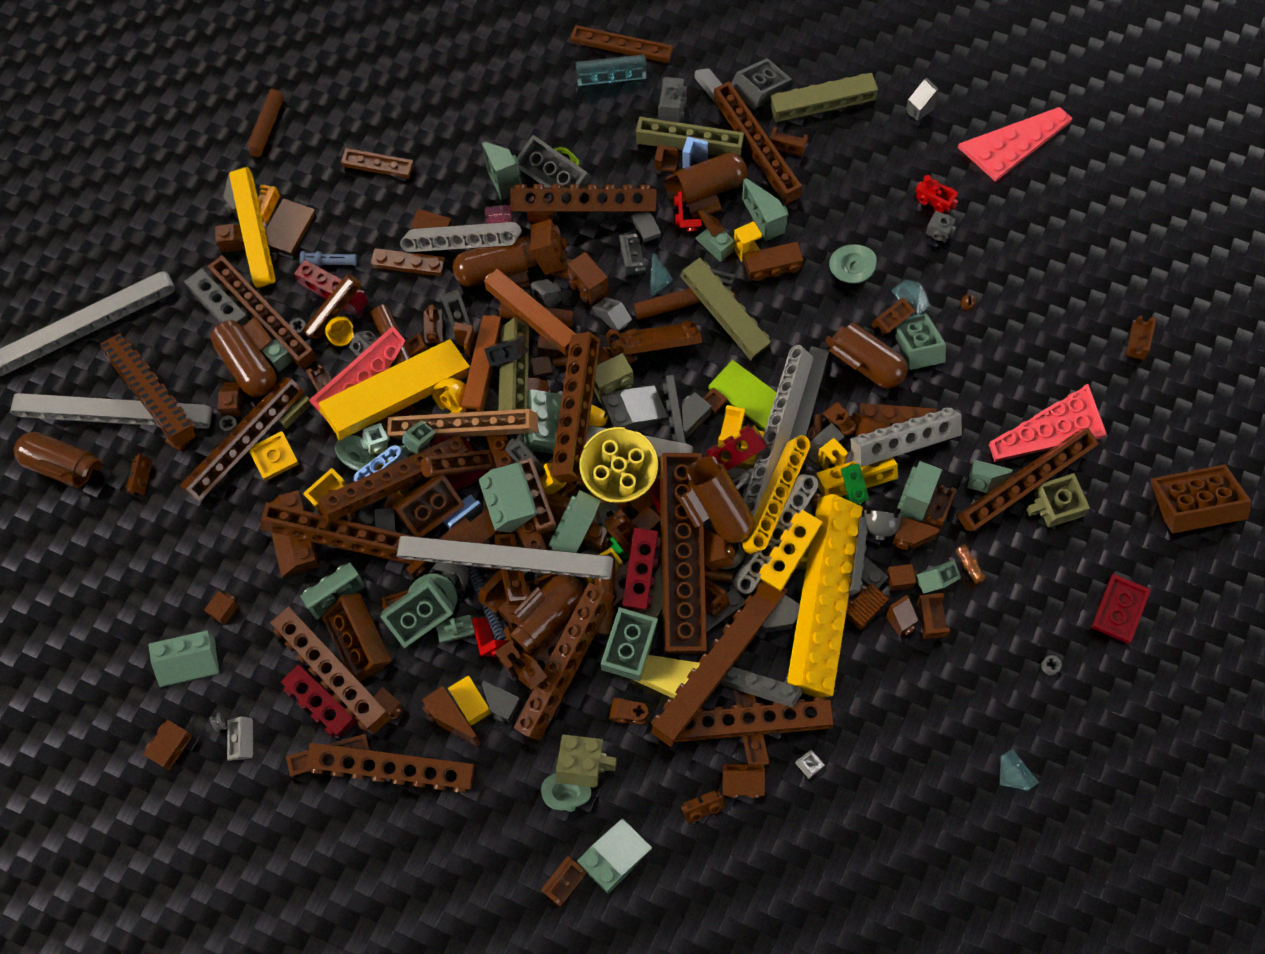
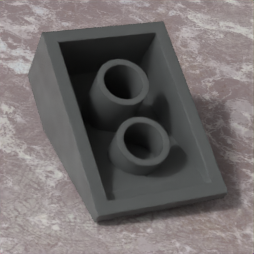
M766 58L738 71L731 84L747 106L755 110L766 104L770 100L771 95L780 92L792 79Z
M655 385L619 390L601 397L602 406L606 416H608L611 428L623 427L636 431L668 419Z

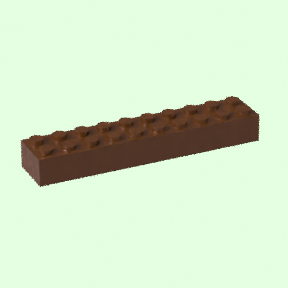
M662 453L660 456L663 654H703L706 651L703 523L695 528L678 500L679 497L690 490L686 472L689 466L702 458V453Z

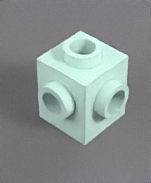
M381 423L363 429L361 443L370 455L374 453L380 454L388 449L390 438L387 436V431H384Z

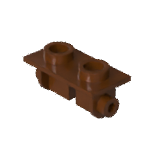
M429 305L426 311H424V340L426 344L443 343L442 309L437 310L434 305Z
M138 453V456H135V459L132 460L130 473L133 476H129L126 485L127 492L130 494H134L136 491L141 495H145L153 460L141 453Z
M713 790L702 795L703 803H699L697 798L684 802L681 809L687 824L699 821L705 816L716 814L724 809L725 804L720 792Z

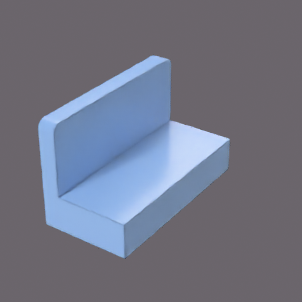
M687 137L683 149V168L691 166L693 161L700 163L708 160L707 141Z
M471 494L462 501L465 506L443 521L449 530L464 517L471 521L483 511L481 503L478 500L476 501Z

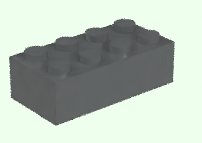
M532 135L517 157L518 168L538 183L544 184V187H551V184H562V187H569V184H580V187H587V184H590L593 180L590 174L534 135ZM569 193L562 195L563 201L567 202L570 199Z

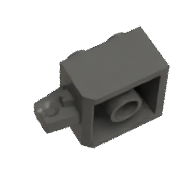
M665 77L662 82L660 105L658 106V120L684 122L687 86H684V79Z

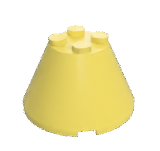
M623 427L608 428L595 434L584 446L580 457V473L586 487L594 495L608 502L625 503L638 499L651 488L657 476L658 458L650 441L641 433Z

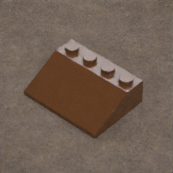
M1226 464L1151 479L1164 521L1172 534L1249 518L1252 501Z

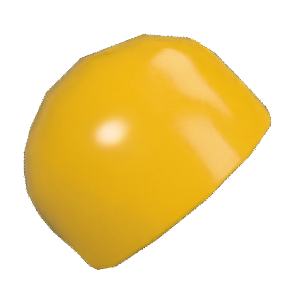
M335 317L330 319L326 325L327 338L333 345L342 347L352 341L354 335L353 325L346 317Z
M592 404L589 426H605L608 416L604 418L605 412Z

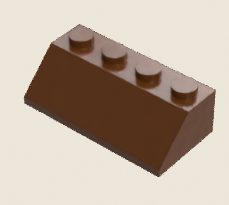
M299 490L279 495L271 502L272 504L307 511L304 498ZM271 532L282 578L320 567L314 542Z
M360 593L340 596L321 616L344 666L359 682L382 671L392 661Z

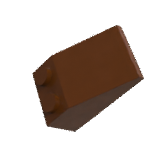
M443 686L422 699L425 704L422 708L431 722L436 721L439 726L476 746L481 744Z

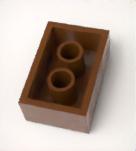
M442 475L429 477L391 506L411 534L421 538L465 506V504L446 477Z

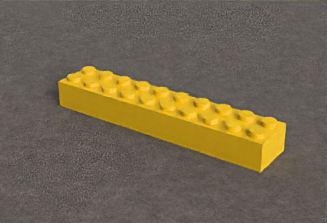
M835 494L818 498L815 518L821 520L823 525L809 548L787 684L800 687L803 693L816 698L833 696L849 593L847 592L852 579L850 578V573L854 566L853 554L856 551L859 518L862 516L863 510L862 506Z

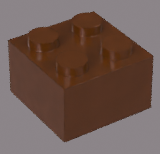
M551 219L531 225L530 251L543 273L547 275L564 270L565 261H567L565 253L567 243L565 238L561 237L558 226L554 225Z
M586 252L568 263L569 284L574 290H578L581 299L585 303L588 302L592 307L609 295L607 276Z

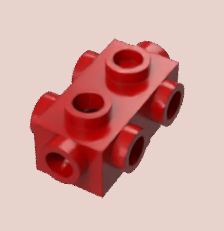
M926 175L924 181H920L915 189L917 192L916 198H918L921 204H930L940 213H948L950 209L954 210L958 204V200H956L958 192L951 187L939 183L935 179H931L930 175Z

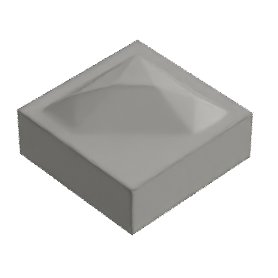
M812 750L799 758L795 763L808 778H811L825 766Z

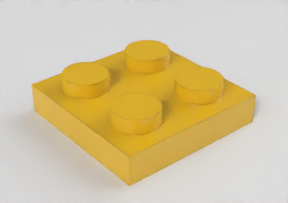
M282 431L253 445L249 449L264 481L299 465Z

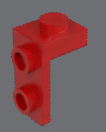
M678 191V196H674L675 207H678L679 214H675L676 225H679V229H687V232L698 231V228L702 226L701 219L683 220L682 191Z
M473 618L472 623L480 656L497 657L495 651L509 642V640H494L489 621H487L488 618Z

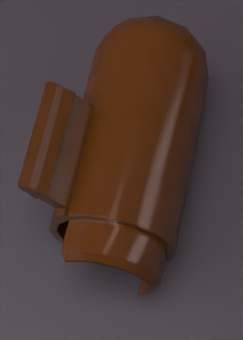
M725 153L677 170L673 175L667 176L665 179L667 195L672 205L675 206L674 196H678V191H682V205L688 206L692 220L701 218L698 210L708 214L722 210L717 195L742 185L743 180L747 176V166L738 154Z
M518 237L514 244L508 246L478 247L461 252L454 259L452 266L456 280L463 286L475 287L485 284L486 276L498 269L521 289L531 287L527 272H529V268L536 267L538 264L530 251L531 237Z
M256 317L248 321L245 326H240L234 320H227L218 324L210 335L214 350L247 395L251 397H264L275 387L277 380L275 370L261 352L269 346L272 339Z
M852 322L847 328L840 326L832 338L827 336L826 345L831 348L830 352L855 370L861 372L878 386L885 389L899 386L906 378L908 372L906 360L857 323Z
M25 433L17 439L14 446L15 459L21 466L75 488H80L88 481L93 469L102 472L101 460L94 457L91 452L42 433Z
M707 456L689 466L686 477L689 480L690 490L679 497L678 500L694 527H698L709 519L717 535L727 543H740L746 540L753 532L755 525L753 515L724 465L718 464L715 457Z
M562 574L553 577L541 590L537 587L513 612L514 617L509 624L513 630L511 637L523 647L520 653L525 652L530 655L534 650H538L573 614L584 593L582 583L575 576Z

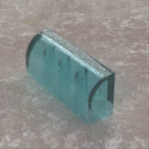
M645 55L576 62L578 86L645 79Z

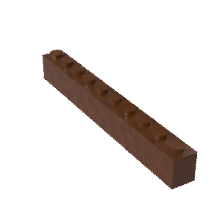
M762 580L755 588L757 592L754 596L750 594L744 602V605H746L744 609H738L733 616V623L731 625L728 623L722 631L723 636L720 640L718 638L714 640L710 646L712 650L709 654L704 653L699 660V667L697 669L693 668L687 676L689 680L686 684L681 683L675 691L677 694L673 700L670 698L663 707L665 711L662 715L657 714L651 722L653 725L652 734L672 747L761 630L763 623L782 597L787 594L788 589L784 587L780 592Z

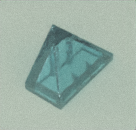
M652 254L651 295H655L668 285L673 278L657 255Z
M905 279L892 289V293L899 300L903 297L915 310L914 315H919L930 306L921 283Z
M1013 749L1001 756L1000 785L1028 791L1039 783Z

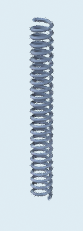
M467 565V567H470L469 570H472L470 574L473 575H470V580H472L471 583H473L474 590H476L477 597H479L480 592L477 591H480L483 587V579H480L481 576H478L480 573L477 572L478 569H475L477 566L471 567ZM482 604L481 607L485 611L484 614L488 618L487 621L491 625L490 628H492L496 640L504 638V631H501L503 627H500L502 624H498L500 623L499 617H495L497 613L490 611L491 609L489 608L485 610L487 607Z

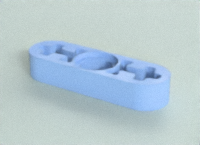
M398 446L389 447L357 471L354 475V481L370 475L371 471L372 473L377 472L375 469L379 464H383L381 469H384L405 458L404 452Z

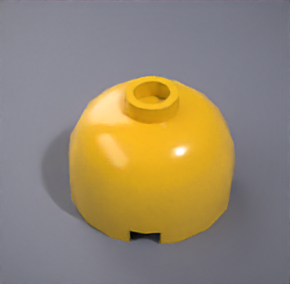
M445 378L432 387V390H434L432 397L442 410L446 407L451 411L450 413H460L462 411L461 404L466 385L457 379Z

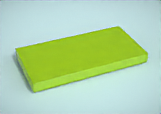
M732 360L711 382L709 389L711 390L714 387L727 398V403L731 406L745 409V416L765 430L777 392Z

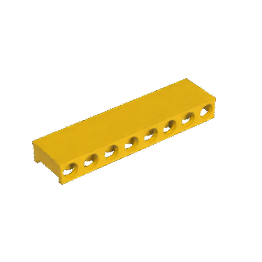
M451 339L319 402L320 413L324 415L336 433L338 440H342L432 395L434 392L432 387L441 380L454 378L460 381L468 377L470 366Z

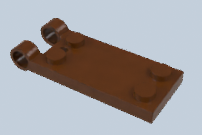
M691 321L643 330L630 329L623 333L616 329H610L606 333V340L614 357L622 353L627 355L702 343L701 334L695 322ZM613 334L618 335L615 341L609 340V337ZM615 346L623 347L619 352L613 351Z

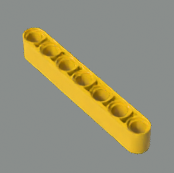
M244 167L230 172L229 176L252 281L256 288L275 283V274L253 175L248 167Z
M800 435L788 441L783 449L753 517L755 523L753 532L742 543L744 551L749 554L765 549L769 543L810 449V441L806 436Z

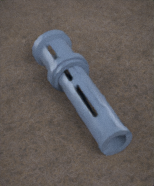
M301 251L300 264L306 260L319 268L322 265L356 266L357 263L356 254H322L320 251L316 253Z

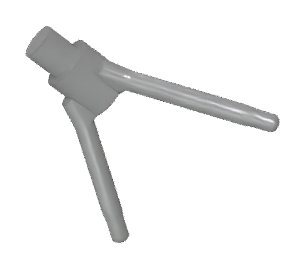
M752 468L741 476L732 479L734 483H738L736 485L738 490L740 487L744 489L743 500L753 472Z

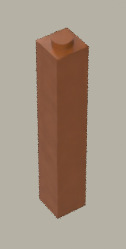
M496 269L493 273L491 272L486 276L484 280L486 290L565 356L569 353L571 335L576 333L500 270Z
M483 315L461 404L463 413L484 412L494 366L490 367L484 349L500 342L503 324L499 316Z

